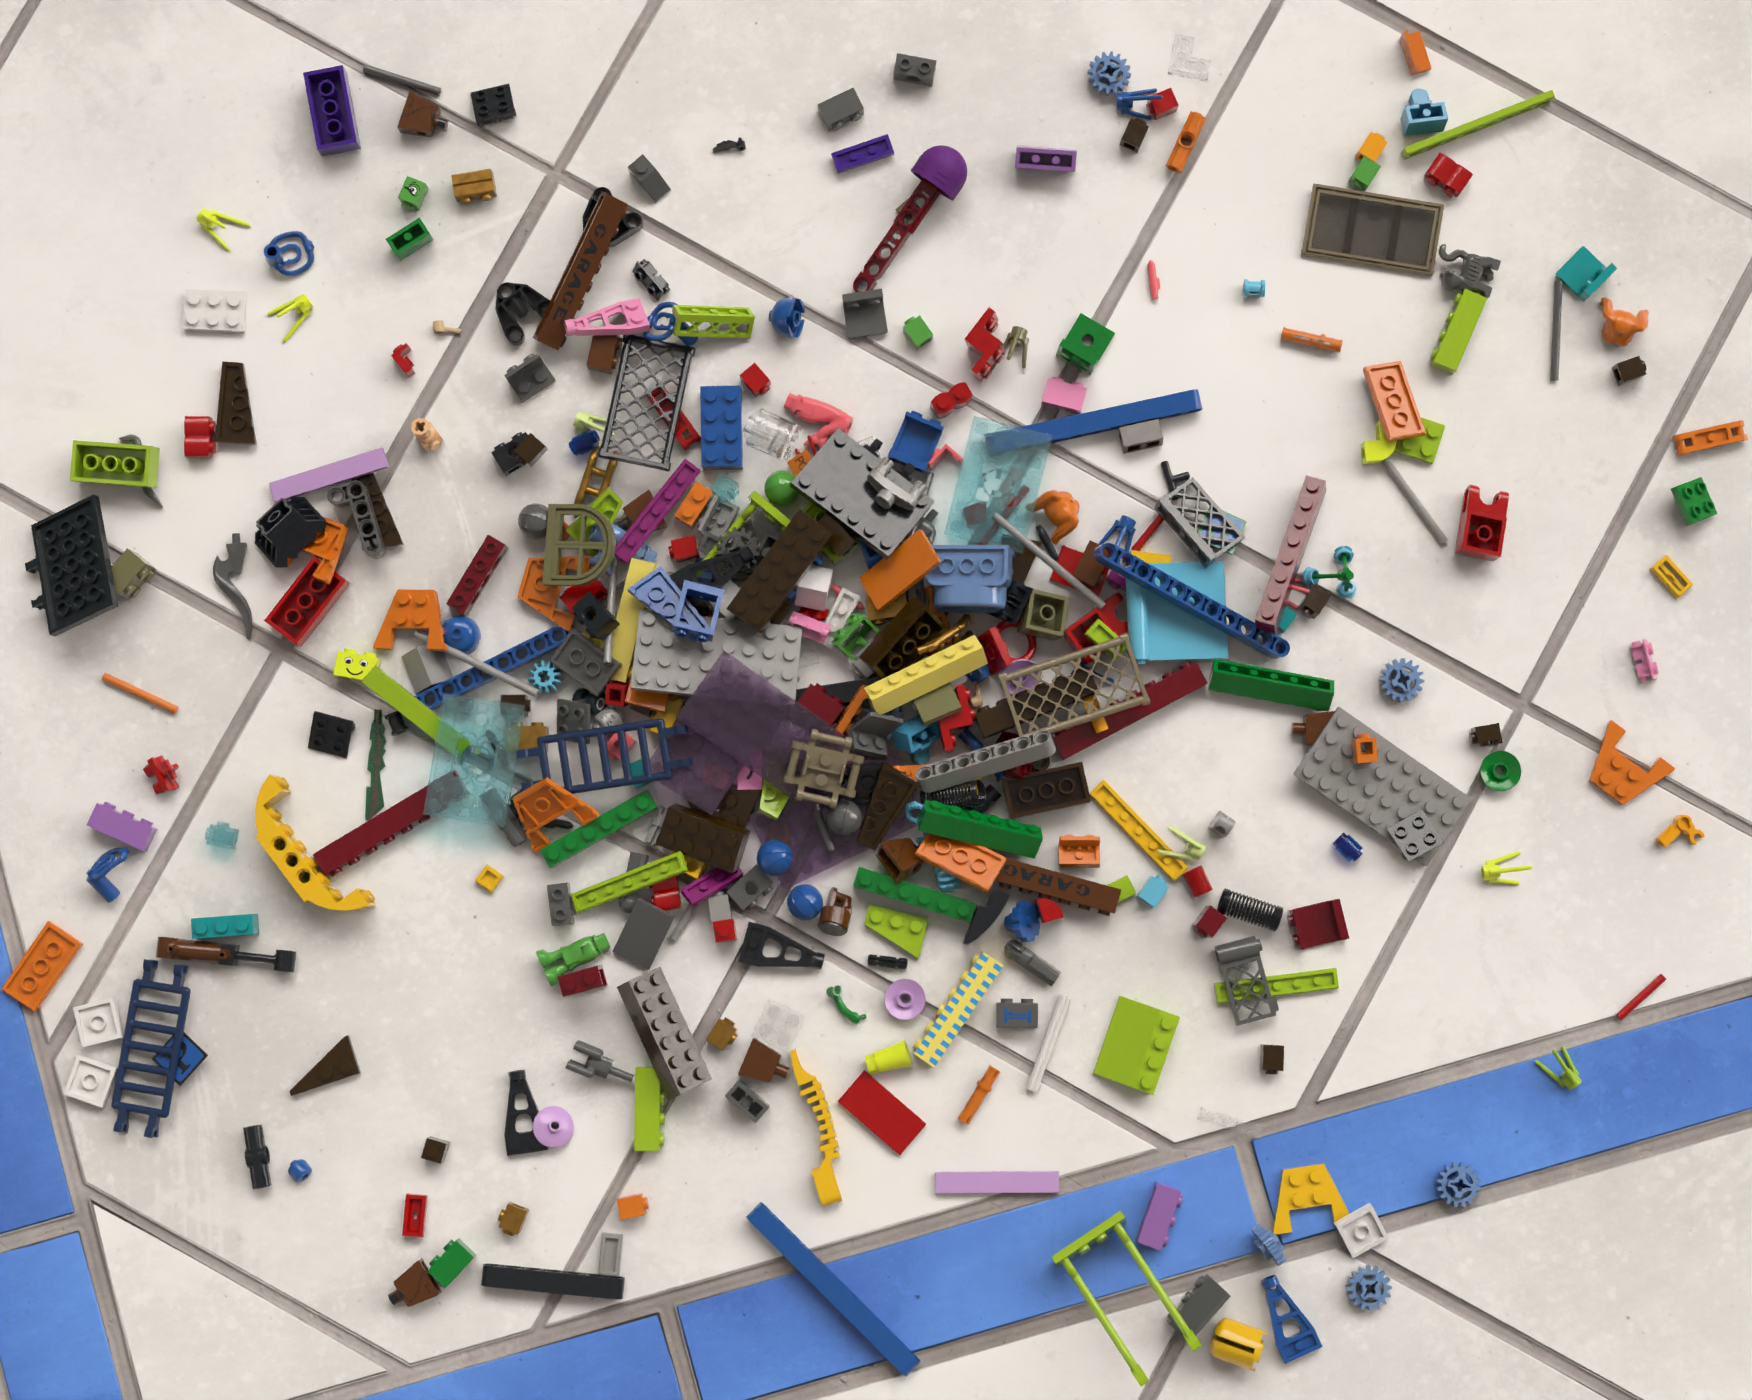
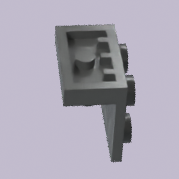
M882 289L842 294L849 339L886 334L888 332Z
M538 353L528 355L524 358L522 364L510 367L506 371L507 374L504 375L522 403L556 381Z
M877 712L868 713L847 730L848 737L852 738L850 752L884 759L888 756L885 737L903 725V719L881 715Z

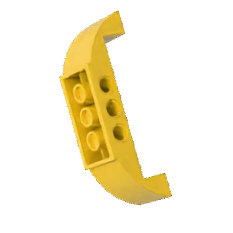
M268 775L257 797L255 823L258 835L255 838L302 900L330 910L341 911L364 910L376 906L374 903L375 897L369 890L356 888L344 898L338 889L334 890L329 884L331 882L330 878L319 871L317 868L319 865L314 857H309L306 854L307 848L300 840L297 841L294 838L293 834L295 832L288 824L285 825L281 821V813L276 808H272L291 793L288 789L289 783L284 777ZM283 841H285L284 849L281 848V844ZM295 857L298 859L296 866L293 863ZM309 873L310 880L307 882L306 875Z

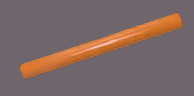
M104 673L102 676L103 681L176 714L179 709L178 706L112 675Z

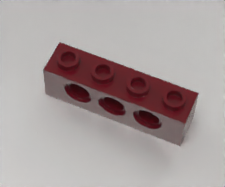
M487 535L446 604L464 616H468L508 550V547L492 536Z

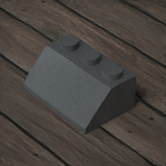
M1208 1274L1205 1277H1199L1194 1284L1196 1287L1191 1293L1188 1291L1181 1298L1182 1303L1176 1308L1195 1336L1231 1297ZM1168 1313L1166 1321L1183 1337V1333Z

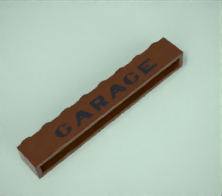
M605 192L601 193L532 338L556 350H559V347H563L567 338L565 336L564 320L575 319L576 312L581 310L584 304L583 297L592 287L593 282L591 280L594 274H598L600 271L602 257L608 254L610 249L609 243L618 233V224L627 214V203Z
M1008 858L995 880L1000 882L999 886L1011 889V886L1019 888V892L1030 895L1031 891L1037 892L1040 898H1059V903L1070 905L1071 902L1079 904L1078 908L1088 911L1092 907L1099 909L1098 913L1110 916V913L1115 914L1121 889Z

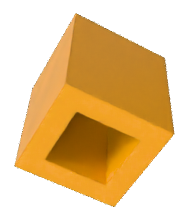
M1370 132L1355 157L1361 161L1365 156L1375 162L1388 142L1379 133L1374 134Z

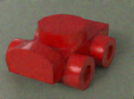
M801 606L798 613L818 621H826L829 609L820 611Z

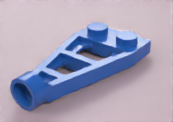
M1271 1275L1261 1280L1266 1291L1275 1344L1283 1362L1286 1364L1321 1348L1322 1344L1314 1327L1279 1284L1277 1276ZM1284 1299L1290 1308V1312L1278 1316L1275 1302ZM1289 1318H1294L1301 1326V1332L1287 1338L1283 1334L1282 1323Z

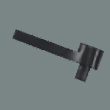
M738 138L737 142L732 140L722 141L713 148V153L730 150L731 148L744 151L746 149L745 141L742 138Z

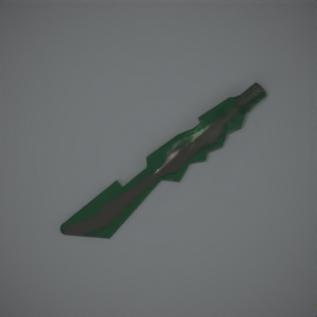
M374 709V720L371 724L369 740H372V745L369 751L367 770L371 772L370 787L366 786L365 819L367 821L384 807L380 771L386 766L383 756L386 752L384 747L387 741L384 737L386 728L382 723V710Z

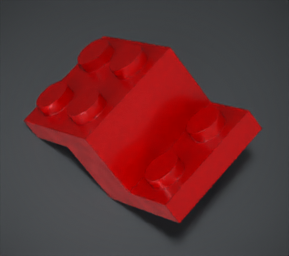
M988 307L964 339L968 348L980 356L971 369L974 377L980 382L983 379H988L993 372L992 367L995 363L999 364L1005 357L1003 343L992 335L999 325L997 323L999 320L996 312Z
M964 684L958 685L955 688L962 711L938 720L944 754L953 752V747H956L954 733L950 734V732L970 728L976 720L974 709H970L968 702H971L969 688L965 689Z

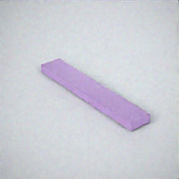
M381 447L273 481L269 484L273 500L277 503L281 498L288 500L389 468L384 448Z
M1059 1171L935 1172V1192H1059Z

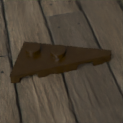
M344 1036L289 1091L290 1095L293 1096L361 1073L350 1036Z

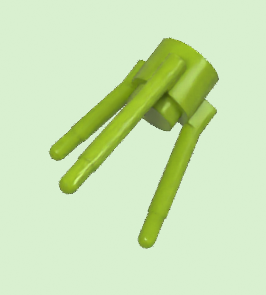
M1564 1046L1561 1047V1050L1570 1068L1566 1066L1555 1049L1552 1050V1053L1564 1070L1560 1074L1561 1079L1541 1062L1535 1060V1064L1556 1080L1561 1087L1566 1086L1568 1090H1571L1582 1082Z

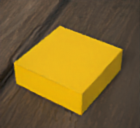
M486 864L475 881L492 893L504 876Z

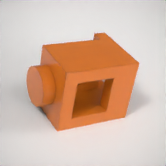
M1357 734V739H1352L1353 763L1378 762L1376 737L1369 738V734ZM1361 745H1364L1366 748L1364 752H1361Z

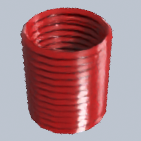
M1202 866L1182 874L1193 898L1213 890Z

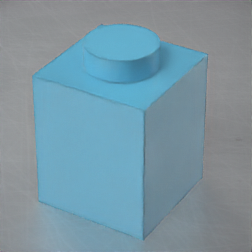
M1158 875L1156 877L1150 876L1137 894V897L1152 908H1155L1169 888L1165 885L1167 881Z

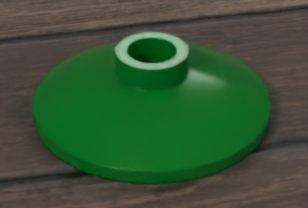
M1495 751L1483 759L1480 766V775L1484 784L1490 789L1507 791L1513 788L1520 780L1521 766L1517 758L1511 753ZM1497 768L1502 769L1501 775L1496 774Z

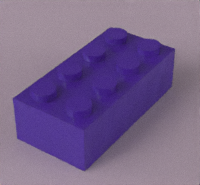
M343 65L303 72L316 146L321 156L361 149L348 75Z

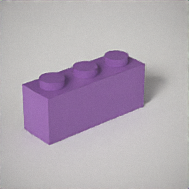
M1017 145L1015 168L1075 172L1077 149Z
M106 801L104 804H96L87 826L139 850H148L157 831V828L152 827V822L143 818L139 821L134 818L135 814L126 810L119 812L115 810V805Z
M1156 1181L1136 1237L1138 1243L1160 1251L1162 1246L1166 1247L1169 1235H1167L1168 1229L1173 1227L1176 1219L1174 1215L1175 1209L1180 1207L1183 1199L1180 1190Z

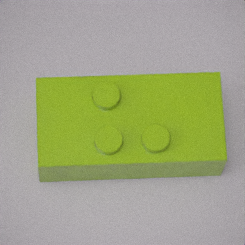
M73 440L70 481L157 488L160 448L146 445Z

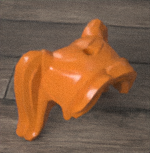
M1606 297L1601 298L1600 305L1603 307L1602 314L1605 318L1602 337L1606 342L1625 347L1632 341L1635 333L1643 332L1648 327L1649 312L1647 309L1640 310L1635 317L1630 312L1614 310L1610 299Z
M1047 491L1025 507L1029 512L1044 509L1047 518L1057 526V529L1051 536V541L1055 545L1063 537L1071 533L1079 522L1077 517L1080 508L1079 502L1074 500L1069 492Z

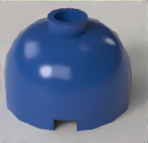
M783 298L770 310L769 321L778 335L786 338H798L804 326V319L801 320V313H805L803 302L801 299Z
M458 615L444 622L442 625L445 633L443 635L444 643L467 655L476 650L481 639V633L474 620L467 616Z

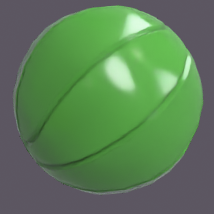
M785 470L776 471L768 476L764 485V491L769 501L779 506L793 503L799 493L790 487V483L796 476Z

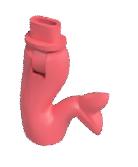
M789 393L784 404L785 409L790 410L791 414H795L798 419L804 422L830 423L820 428L817 433L811 436L814 445H818L820 448L838 428L845 434H848L854 419L830 404L804 397L800 394L796 396ZM807 440L803 445L810 447L809 441Z

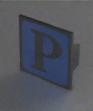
M185 1032L183 1033L175 1082L179 1086L189 1078L208 1056ZM174 1035L164 1044L165 1047H173ZM156 1053L152 1060L159 1067L169 1068L171 1056Z

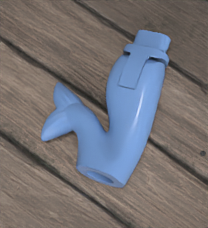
M595 522L589 534V540L591 542H604L602 531ZM611 524L617 544L627 531ZM644 543L633 558L654 563L657 552L651 550L650 546H646ZM599 550V554L589 558L588 562L596 565L603 550ZM612 562L605 572L609 576H612Z

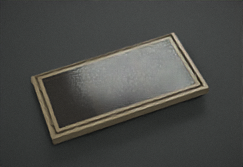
M1314 183L1301 255L1432 276L1444 204Z

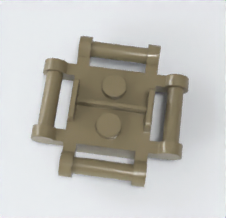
M812 729L808 743L792 741V753L783 781L798 784L795 800H806L828 805L829 808L836 809L839 794L855 797V786L860 766L863 764L865 757L849 753L852 744L851 737H837ZM818 740L843 746V750L818 745L815 742ZM805 750L800 777L794 776L800 751ZM849 760L853 764L847 788L841 787L846 763ZM804 787L832 792V796L829 798L804 792Z

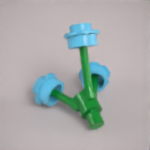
M1339 546L1335 549L1334 559L1343 565V569L1338 570L1337 573L1319 574L1317 569L1310 567L1303 571L1302 581L1308 587L1318 584L1319 579L1337 578L1341 581L1336 587L1339 597L1345 599L1347 597L1352 598L1355 595L1357 588L1351 581L1354 578V574L1348 568V563L1352 561L1354 553L1349 546Z

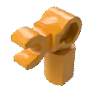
M1094 694L1086 696L1082 700L1090 703ZM1095 697L1093 705L1100 709L1098 699ZM1104 717L1091 721L1096 734L1109 729Z
M1677 815L1673 819V825L1670 824L1656 838V841L1663 848H1667L1681 834V831L1684 835H1687V840L1690 844L1696 845L1697 842L1694 840V835L1697 834L1701 838L1705 835L1701 830L1694 828L1695 825L1689 816Z

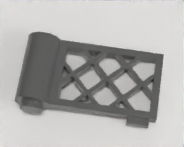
M1251 936L1215 946V954L1220 965L1236 1026L1276 1016V1011H1279L1276 998L1272 999L1260 957V951H1263L1260 939ZM1257 961L1259 969L1255 976L1245 971L1248 963ZM1245 964L1242 969L1238 967L1239 965ZM1234 967L1241 971L1235 981L1228 978L1227 968ZM1243 973L1253 978L1248 989L1238 984ZM1256 980L1264 986L1261 996L1250 991ZM1236 985L1246 991L1241 1001L1235 999L1232 994ZM1248 993L1259 998L1254 1008L1243 1003ZM1261 1000L1268 1003L1271 1013L1261 1014L1256 1011ZM1241 1005L1252 1011L1248 1019H1239L1238 1011Z

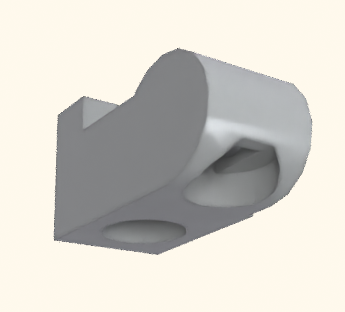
M1218 811L1208 828L1224 838L1232 830L1236 821L1222 811Z

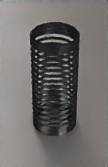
M981 780L964 782V784L954 785L953 789L951 786L950 790L948 787L947 790L944 788L931 792L930 800L938 801L942 804L945 801V805H957L960 808L982 806L986 800V790ZM976 785H977V788H978V800H977ZM921 789L920 801L923 805L926 800V793Z
M1226 888L1221 894L1217 910L1223 915L1226 914L1228 916L1230 914V917L1233 916V918L1237 916V920L1240 918L1241 921L1244 918V922L1247 920V923L1251 920V924L1254 923L1256 925L1258 923V927L1261 925L1262 928L1265 925V929L1268 927V930L1274 932L1278 929L1283 915V907H1279V905L1276 907L1272 903L1269 904V902L1255 900L1251 896L1238 894L1234 890L1231 892L1230 889Z

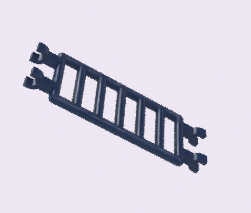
M662 718L540 736L537 738L538 747L516 750L517 759L539 755L542 778L548 777L551 779L546 744L557 742L564 782L563 788L572 794L669 780L673 777L672 769L693 765L692 757L670 760L667 736L688 733L687 725L665 728V722ZM657 727L664 772L652 774L645 729ZM637 730L644 775L632 777L625 732ZM617 733L624 778L612 780L605 735ZM597 736L604 781L592 783L585 738ZM577 739L584 784L572 786L566 741ZM541 780L521 783L522 791Z
M144 959L143 977L133 981L111 1107L119 1110L113 1131L128 1132L129 1113L133 1112L149 1115L144 1137L153 1138L159 1136L158 1126L160 1117L167 1118L169 1116L191 990L188 987H184V980L189 966L174 964L173 984L153 981L158 961ZM146 988L181 994L180 1007L139 1000L140 989ZM137 1008L178 1015L176 1027L135 1020ZM133 1028L174 1035L173 1047L131 1041ZM135 1049L171 1056L169 1068L128 1061L129 1050ZM126 1069L167 1076L165 1089L125 1082ZM122 1089L162 1096V1108L158 1109L120 1102Z

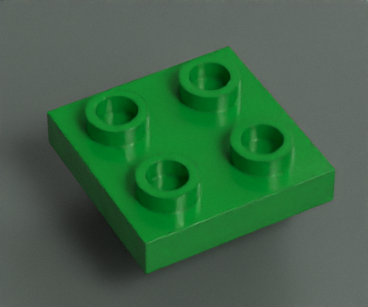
M1702 477L1671 488L1686 526L1717 514L1715 505L1710 498Z

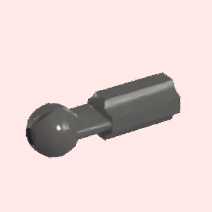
M630 852L626 872L646 865L649 855ZM637 891L621 897L619 907L623 912L631 914L638 899L636 897Z
M1010 940L1004 947V953L1009 959L1014 960L1048 985L1052 986L1059 977L1061 971L1023 946L1020 941Z

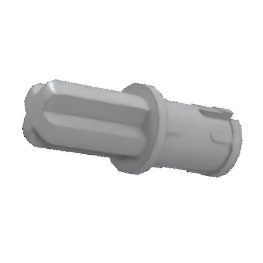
M660 805L654 821L650 822L652 825L644 840L647 844L656 845L668 810L667 807L665 808Z

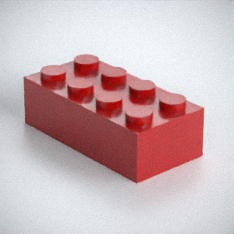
M313 556L264 620L299 647L304 645L350 585L349 581L335 571L329 585L316 580L312 575L321 563V560Z

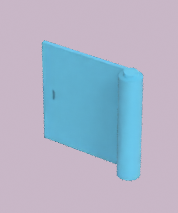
M1215 561L1207 568L1201 562L1148 563L1226 606L1224 561ZM1138 568V575L1142 577L1143 571ZM1126 578L1128 635L1137 665L1146 664L1145 661L1228 658L1226 633ZM1155 578V584L1159 587L1160 580ZM1173 587L1172 593L1177 596V590ZM1190 597V604L1194 606L1195 601ZM1208 606L1207 613L1211 616L1212 610ZM1224 616L1225 624H1227L1226 616Z

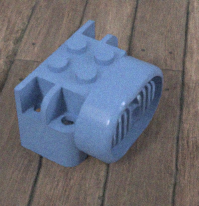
M932 545L942 562L926 575L928 582L934 587L933 607L936 610L952 613H995L1004 609L1007 599V588H1009L1012 582V558H1015V553L1009 545Z

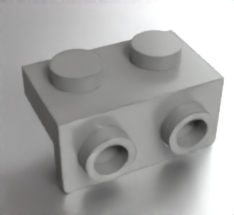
M714 495L713 499L711 498L707 503V511L704 517L702 516L698 521L697 531L701 535H704L705 531L717 537L723 536L726 533L725 530H728L733 524L740 508Z

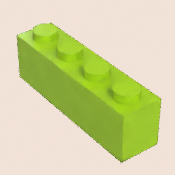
M1464 289L1461 294L1457 293L1453 304L1456 306L1453 312L1450 311L1445 320L1448 325L1445 330H1441L1437 339L1440 341L1438 348L1434 347L1430 355V359H1433L1430 366L1451 375L1457 371L1486 303V297Z
M654 1067L635 1068L634 1151H660L661 1146H664V1134H661V1125L665 1124V1113H661V1105H665V1092H661V1083Z

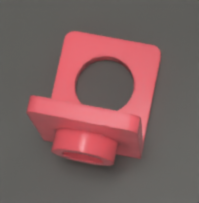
M945 444L931 455L932 459L928 462V466L932 470L947 454L952 456L962 466L964 461L951 447Z

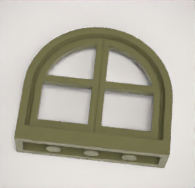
M581 504L548 505L542 585L556 588L559 586H583L594 582L606 572L614 557L616 539L613 527L603 513L595 508ZM564 515H581L579 541H562ZM587 517L593 519L602 531L604 542H585ZM561 549H579L577 575H559ZM584 549L603 550L597 564L591 570L582 574Z

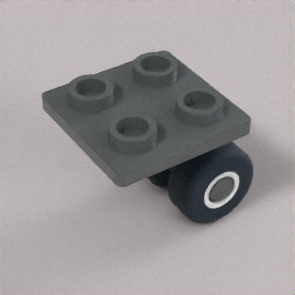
M580 688L575 691L572 701L558 699L557 734L590 729V714L597 715L608 705L605 704L606 694L602 692L599 697H596L587 689ZM590 737L585 738L586 744H590ZM575 739V740H568V741H571V742H576V743H578L577 739Z

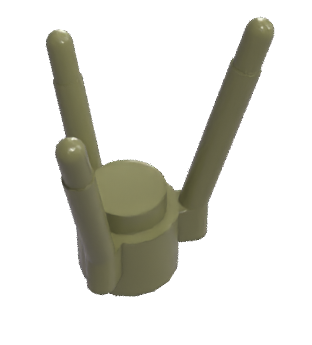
M1013 326L1003 345L1006 349L1009 342L1011 344L1007 360H1010L1015 346L1021 347L1023 344L1022 368L1024 369L1026 368L1027 345L1029 342V338L1026 337L1028 331L1025 328Z

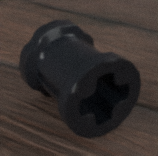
M399 711L385 716L392 729V736L409 730L408 726H405L402 714Z

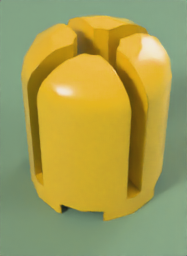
M1229 1318L1221 1319L1215 1327L1214 1334L1254 1349L1252 1350L1213 1336L1210 1343L1211 1354L1215 1358L1255 1372V1368L1252 1366L1254 1362H1259L1264 1346V1341L1261 1340L1262 1334L1267 1335V1332Z

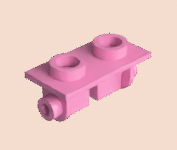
M793 611L788 622V626L802 627L803 637L821 644H825L831 628L829 624Z
M1643 639V644H1640V641L1632 642V647L1630 648L1634 661L1642 659L1643 662L1635 665L1638 678L1641 679V682L1648 681V676H1651L1652 679H1657L1656 674H1659L1656 662H1652L1651 655L1654 654L1651 642L1648 643L1647 639Z

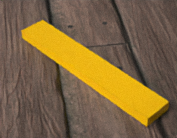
M1102 780L1089 793L1173 882L1189 868L1179 857L1157 853L1158 850L1173 851L1105 780Z

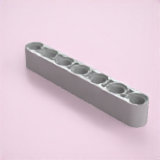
M1040 730L922 766L916 771L915 776L922 791L931 793L1050 757L1055 753L1056 746L1050 733L1047 730Z

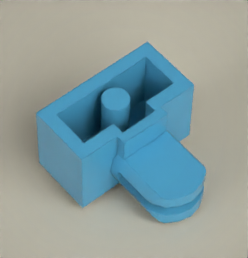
M1424 89L1412 91L1409 98L1410 105L1405 106L1400 118L1404 136L1443 132L1448 121L1445 103H1432V100H1429L1427 91Z
M920 715L893 731L892 735L895 748L909 752L911 762L926 764L930 759L928 747L933 744L932 741L941 737L938 721L924 726Z

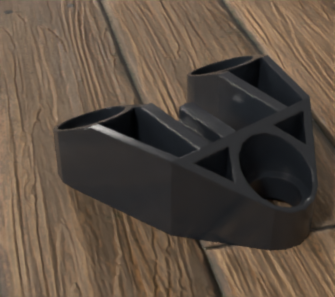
M598 187L593 192L583 214V230L598 201L599 194L605 192L612 196L609 189ZM630 212L626 214L623 220H620L618 233L615 238L611 239L610 247L620 244L642 229L643 220L638 213ZM635 217L640 220L637 227H630L628 225L631 218Z
M506 282L497 289L495 310L507 340L510 344L518 346L524 342L525 334L515 317L507 309V306L510 305L520 319L525 317L529 310L519 298L522 295L530 307L542 318V309L548 306L550 300L526 284ZM504 288H511L512 294L510 296L503 297L501 295ZM513 331L521 333V338L518 341L510 339V334Z

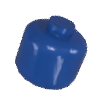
M303 1159L292 1161L288 1169L289 1175L298 1183L307 1179L312 1172L311 1167Z

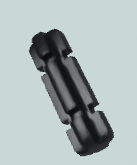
M870 954L867 963L871 966L879 965L880 967L906 969L908 960L906 958L896 959V957L881 955L877 957V955Z

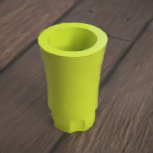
M905 1039L865 1056L870 1075L899 1068L913 1067Z

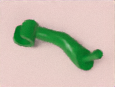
M841 986L829 987L826 990L827 996L833 998L839 1012L853 1024H858L860 1019L867 1018L866 1014L858 1015V1013L851 1011L845 1006L840 997L842 994Z

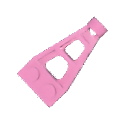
M640 298L618 302L577 319L564 320L567 336L631 335L650 331V324ZM615 314H623L626 323L623 325H611L608 318ZM601 319L604 324L603 327H589L588 323Z

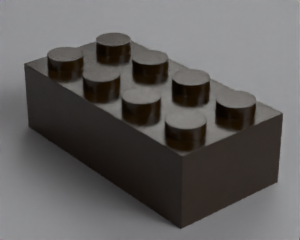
M913 596L859 658L881 680L917 663L924 654L918 655L916 648L925 645V643L933 639L935 640L948 628L927 605Z
M1082 762L1025 774L1023 779L1015 777L1001 779L1009 819L1091 802Z
M675 803L668 807L657 845L674 852L681 851L685 856L733 873L739 869L750 830Z

